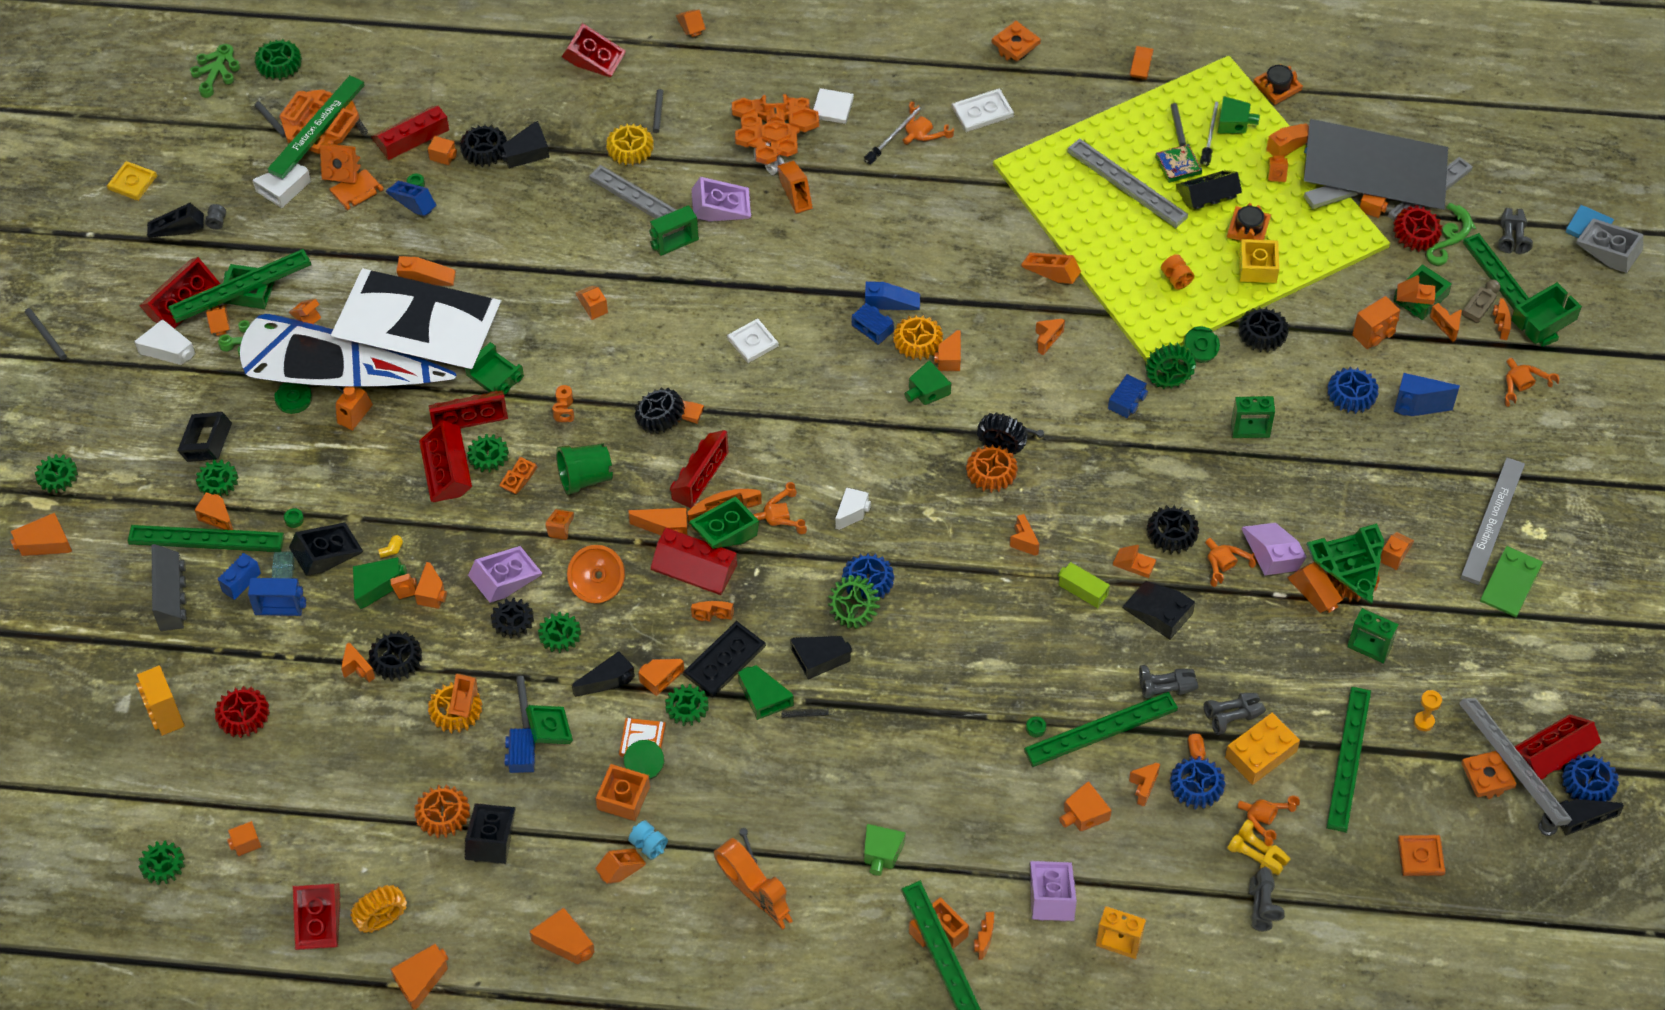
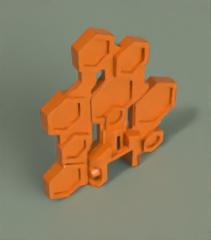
M783 94V103L766 104V95H763L761 99L750 100L741 98L732 102V115L741 118V129L735 131V143L744 147L751 146L757 148L756 162L766 165L777 161V156L779 155L789 157L798 153L797 133L800 131L807 132L819 127V113L810 109L809 99L789 98L786 94ZM762 120L767 121V123L762 125Z

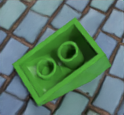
M1506 546L1480 602L1517 618L1539 575L1543 561Z

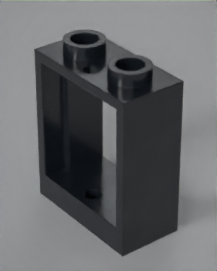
M223 412L191 414L177 451L187 462L218 460L232 422ZM203 427H213L207 443H197Z

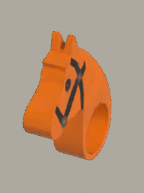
M730 838L714 851L717 863L729 880L748 899L765 911L782 930L785 928L783 919L789 923L793 922L789 915L790 909L785 901L787 892L784 885L776 877L767 879L750 853L740 842Z

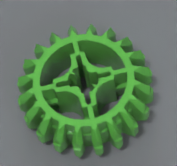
M849 575L847 580L846 577L841 578L842 583H835L837 589H830L834 593V595L828 596L829 599H833V603H828L829 607L834 608L830 611V614L836 613L837 615L834 617V620H840V625L847 623V628H852L853 625L855 628H859L860 624L866 626V620L872 622L873 618L871 615L877 616L878 614L874 610V608H880L879 604H875L876 601L881 599L880 597H875L878 590H871L874 584H868L867 578L862 580L861 576L854 578L853 575ZM853 586L850 594L847 597H843V592L848 587ZM860 588L865 592L868 601L862 598ZM852 599H854V600H857V602H860V603H862V604L853 605V604H851V601H847V600H852ZM841 603L846 605L848 615L843 611ZM860 607H867L861 616L855 618V614L858 613Z

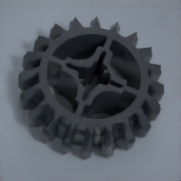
M486 124L482 127L478 125L477 128L471 127V131L466 130L465 135H462L460 151L469 164L474 163L475 167L481 164L483 168L486 164L490 167L491 163L497 164V160L502 161L501 152H504L502 144L507 141V138L498 127L494 128L493 125L487 127Z
M1260 306L1257 310L1252 308L1250 312L1246 311L1238 327L1239 337H1241L1242 342H1246L1247 347L1252 346L1253 350L1259 349L1260 353L1262 350H1266L1268 353L1270 349L1275 351L1277 347L1281 348L1287 340L1289 333L1288 322H1286L1284 316L1281 317V312L1275 313L1274 309L1268 310L1267 307L1261 309Z
M661 387L658 391L654 389V392H648L647 396H642V401L637 402L638 406L635 407L636 411L634 413L638 425L645 432L659 434L660 431L665 433L666 429L672 430L673 425H678L677 421L682 420V415L685 414L683 399L675 390H670L669 387L666 389Z
M997 412L984 415L978 424V440L982 441V445H987L988 448L993 444L994 448L1001 446V450L1007 448L1008 453L1016 454V452H1020L1024 448L1028 438V432L1023 423L1018 422L1017 418L1013 419L1011 416H1006L1004 413L1002 415Z
M1175 504L1172 508H1169L1167 505L1164 509L1159 507L1158 511H1154L1152 517L1148 519L1147 536L1151 539V544H1156V549L1163 548V553L1166 550H1170L1171 554L1174 551L1180 554L1181 550L1187 551L1188 547H1192L1194 542L1197 541L1199 534L1198 521L1195 520V515H1190L1189 510L1183 511V507L1177 509ZM1158 526L1162 528L1161 530L1164 532L1163 534L1158 529Z
M398 630L396 634L390 631V635L387 636L383 633L382 639L376 637V643H372L371 650H369L368 660L378 677L382 675L384 680L389 677L393 682L394 678H398L401 681V677L405 676L408 679L409 673L415 674V669L420 667L419 662H422V648H420V643L418 640H415L413 635L409 636L407 632L401 634Z

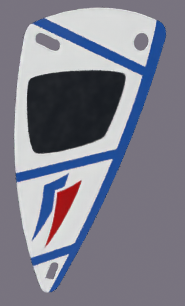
M272 314L259 315L247 328L240 346V359L245 374L252 378L324 386H394L446 381L456 377L455 372L422 358L332 337L333 329ZM267 323H275L277 324V328L267 329L264 327V325ZM261 363L267 364L260 373L254 372ZM438 371L445 373V375L441 377L434 375L432 372Z

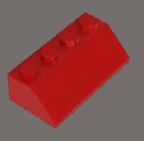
M439 105L431 106L372 135L371 139L389 161L433 139L434 136H439L449 131L448 118Z
M199 257L193 258L139 306L155 323H159L163 319L170 326L176 328L182 321L175 322L168 306L221 283Z
M493 391L487 394L473 395L467 398L428 405L433 428L442 420L458 425L462 429L508 419L503 391Z
M442 420L419 440L431 502L459 498L472 488L460 426Z
M722 430L709 433L704 440L700 441L696 453H692L689 463L681 469L679 478L670 487L673 501L689 508L695 505L729 453L727 431Z
M665 528L657 543L651 570L722 595L737 567V553L722 547L712 549L705 541Z
M1569 714L1514 747L1540 780L1547 777V774L1561 769L1571 759L1575 760L1578 755L1580 756L1585 752L1592 751L1595 746L1601 743L1594 721Z

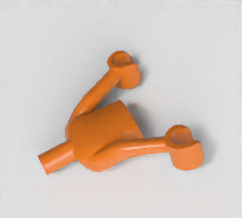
M910 102V104H909V113H910V115H911L918 107H920V106L918 105L916 108H914V102ZM914 116L905 126L908 135L903 139V142L908 145L913 139L929 141L943 136L952 138L954 136V128L948 131L949 125L946 124L944 131L927 135L933 129L932 123L923 116L914 121Z
M1509 358L1506 363L1511 370L1506 375L1508 393L1505 396V405L1507 407L1510 406L1509 400H1513L1516 404L1517 397L1514 394L1513 384L1519 391H1524L1535 384L1536 380L1531 373L1547 379L1549 387L1553 386L1552 380L1559 384V375L1556 373L1548 374L1531 365L1518 366L1513 358Z
M788 482L785 490L767 502L764 512L753 514L758 520L766 519L771 526L789 525L796 527L798 534H805L807 532L803 519L797 521L790 520L786 502L776 504L786 495L789 497L796 496L797 490L793 482Z
M1211 538L1205 542L1211 549L1207 558L1213 569L1210 581L1213 587L1217 586V581L1222 584L1224 579L1218 567L1222 572H1225L1237 564L1238 560L1232 553L1249 559V566L1251 568L1255 567L1256 562L1258 563L1254 553L1250 554L1230 545L1218 546Z
M1290 796L1288 803H1272L1263 799H1259L1253 804L1239 801L1238 808L1248 812L1247 818L1253 822L1254 828L1264 837V844L1271 846L1273 840H1276V832L1274 830L1266 831L1259 822L1270 825L1275 819L1278 809H1288L1291 812L1296 811V806L1300 805V799L1297 796Z

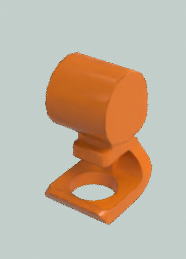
M562 385L556 389L557 403L552 407L553 418L557 422H572L574 420V410L568 409L573 403L572 389L567 385ZM561 414H569L570 416H569V417H562V416H560V415H561Z

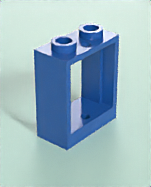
M250 578L248 596L254 615L302 616V609L306 608V597H303V587L299 585L298 579Z

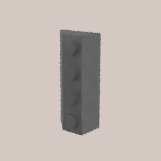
M153 544L151 549L152 611L160 631L183 629L184 621L187 620L186 609H183V604L187 603L186 594L183 592V588L186 587V579L183 576V571H186L185 560H181L179 552Z

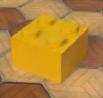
M1241 239L1239 251L1240 282L1277 283L1279 274L1278 241Z

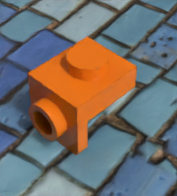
M1280 155L1269 157V181L1286 182L1288 172L1287 158Z
M410 574L390 579L391 586L399 599L415 595L417 580L411 578Z

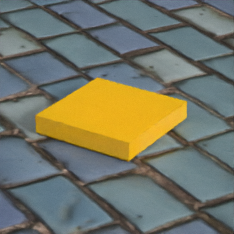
M125 161L109 182L107 188L110 191L139 201L155 180L157 174L155 171Z

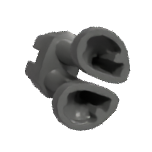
M1505 208L1501 219V226L1505 229V235L1498 241L1499 248L1505 253H1511L1514 250L1512 231L1515 230L1516 254L1527 253L1532 249L1533 241L1529 237H1524V228L1527 226L1523 209H1517L1516 215H1513L1512 208Z
M1140 665L1139 667L1140 686L1144 698H1151L1156 694L1177 691V694L1181 695L1198 689V682L1193 669H1175V672L1153 675L1146 665Z
M1254 692L1240 693L1238 699L1217 702L1215 700H1208L1204 702V712L1207 718H1213L1212 727L1216 735L1224 734L1229 722L1243 718L1248 720L1254 719L1263 714L1266 709L1263 703L1259 702L1260 697L1258 693ZM1239 708L1238 710L1232 712L1220 713L1225 710Z
M1263 867L1257 874L1251 877L1249 893L1254 896L1253 914L1251 916L1252 927L1258 931L1272 929V921H1279L1285 917L1284 909L1271 902V892L1274 890L1275 883L1272 871L1268 867Z

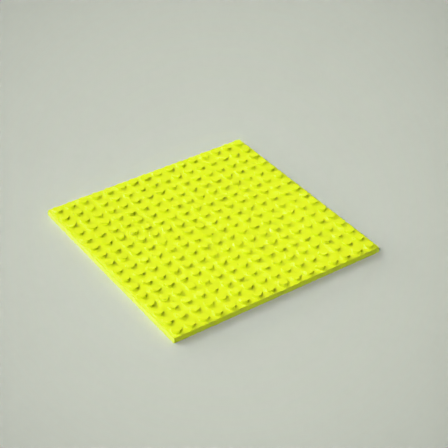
M1229 55L993 160V166L1062 255L1074 256L1081 270L1080 278L1145 361L1147 357H1150V352H1155V347L1162 348V344L1168 346L1169 343L1175 345L1178 342L1180 346L1183 345L1185 335L1194 327L1204 326L1215 331L1242 318L1246 311L1250 312L1252 308L1257 310L1259 306L1263 308L1390 246L1387 238L1351 197L1315 209L1311 208L1303 197L1304 193L1326 185L1304 181L1306 153L1304 151L1307 147L1306 144L1284 157L1288 161L1286 182L1269 181L1268 163L1269 157H1273L1266 150L1269 135L1283 127H1289V124ZM1223 96L1250 103V113L1260 115L1259 124H1248L1246 133H1218ZM1215 102H1218L1210 148L1213 150L1209 166L1201 165L1202 149L1207 147ZM1172 103H1177L1186 144H1189L1202 168V174L1169 183L1155 156L1157 152L1180 147L1170 107ZM1080 138L1188 214V218L1177 228L1173 227L1069 154L1068 148ZM1219 171L1238 172L1242 193L1237 194V197L1233 199H1220L1221 202L1216 204L1206 203L1203 208L1194 209L1193 207L1186 206L1176 188L1178 183ZM1252 203V206L1255 207L1260 205L1263 213L1271 214L1264 240L1278 241L1279 274L1277 283L1240 282L1239 251L1241 241L1227 238L1236 206L1244 207ZM1176 254L1183 258L1186 265L1189 266L1195 275L1193 281L1182 289H1175L1169 281L1170 278H1167L1161 270L1162 263L1168 257Z

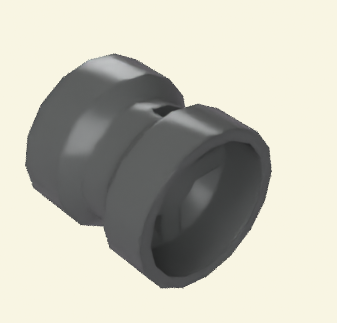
M218 204L210 205L205 224L211 229H220L223 226L226 209Z

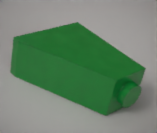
M397 557L353 566L354 600L359 608L363 609L392 592L394 589L391 586L390 579L407 574L405 564H402Z
M757 665L745 667L738 672L739 684L757 720L794 706L793 694Z

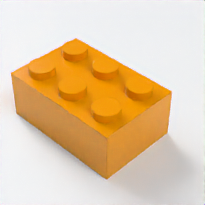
M160 665L137 674L139 682L136 685L154 729H159L163 736L185 727Z
M1271 713L1227 746L1225 758L1254 785L1295 754L1298 750L1300 739L1275 714Z

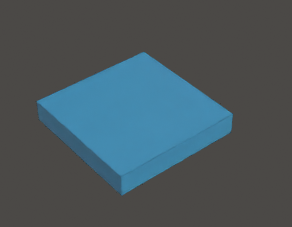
M1580 205L1565 233L1579 238L1593 218L1609 224H1613L1614 219Z

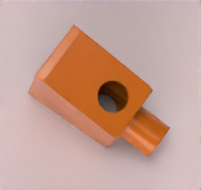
M346 386L343 394L336 401V418L338 424L353 431L373 404L366 391L356 386Z
M1088 781L1065 801V814L1060 816L1059 820L1065 828L1074 823L1079 831H1084L1109 821L1112 810Z

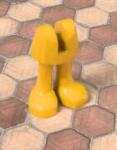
M1247 819L1238 835L1236 834L1227 849L1233 853L1239 852L1249 856L1261 864L1260 869L1268 867L1272 874L1279 876L1283 871V866H1286L1291 860L1290 857L1277 845L1267 846L1262 840L1257 838L1253 833V822ZM1244 842H1247L1248 844L1254 846L1255 848L1263 852L1265 855L1250 848Z

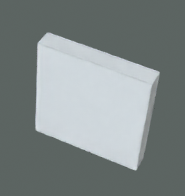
M819 89L813 110L818 111L820 120L846 124L854 94Z
M759 319L727 335V339L747 363L778 347L777 340Z

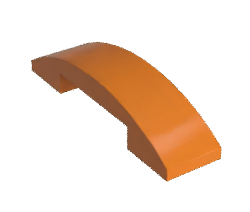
M733 489L709 496L694 505L687 512L688 524L694 518L735 496L746 508L762 504L761 491L755 489Z

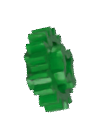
M485 434V438L478 436V441L472 440V445L468 446L467 452L469 463L474 465L475 470L480 467L481 472L488 469L489 473L492 468L497 471L499 465L504 466V461H508L509 454L506 441L502 442V437L496 439L495 434L491 437Z
M55 454L54 458L47 456V461L41 460L42 466H36L38 470L35 472L36 481L42 490L47 489L49 493L52 489L56 493H58L59 489L66 491L65 487H72L71 481L75 482L77 480L75 477L78 475L76 464L70 457L66 459L64 454L61 458L57 454Z
M223 459L219 463L216 460H213V464L206 462L207 467H200L201 472L196 473L197 486L200 492L203 491L204 495L206 492L222 496L223 493L229 495L228 490L234 491L233 485H238L237 479L239 477L235 466H231L229 461L224 464Z
M558 612V616L551 613L550 619L544 617V623L539 624L538 635L540 643H543L545 649L550 647L551 652L555 649H558V653H561L562 649L568 652L569 646L575 648V642L580 641V623L576 622L575 616L569 618V613H566L564 616H562L561 612Z
M681 684V689L679 690L674 687V694L669 692L668 699H665L666 713L669 714V719L674 718L675 724L682 721L683 726L686 725V722L693 726V721L696 720L700 723V716L705 718L706 711L709 710L708 697H705V691L700 692L699 686L693 689L692 684H689L688 688Z
M164 840L163 844L160 845L156 841L155 847L148 845L149 851H142L143 857L139 858L141 864L139 869L142 872L143 878H147L149 883L155 880L157 885H160L161 881L168 884V879L171 878L175 881V874H182L180 868L185 867L183 862L185 857L180 847L176 848L175 843L172 842L168 845L167 841Z

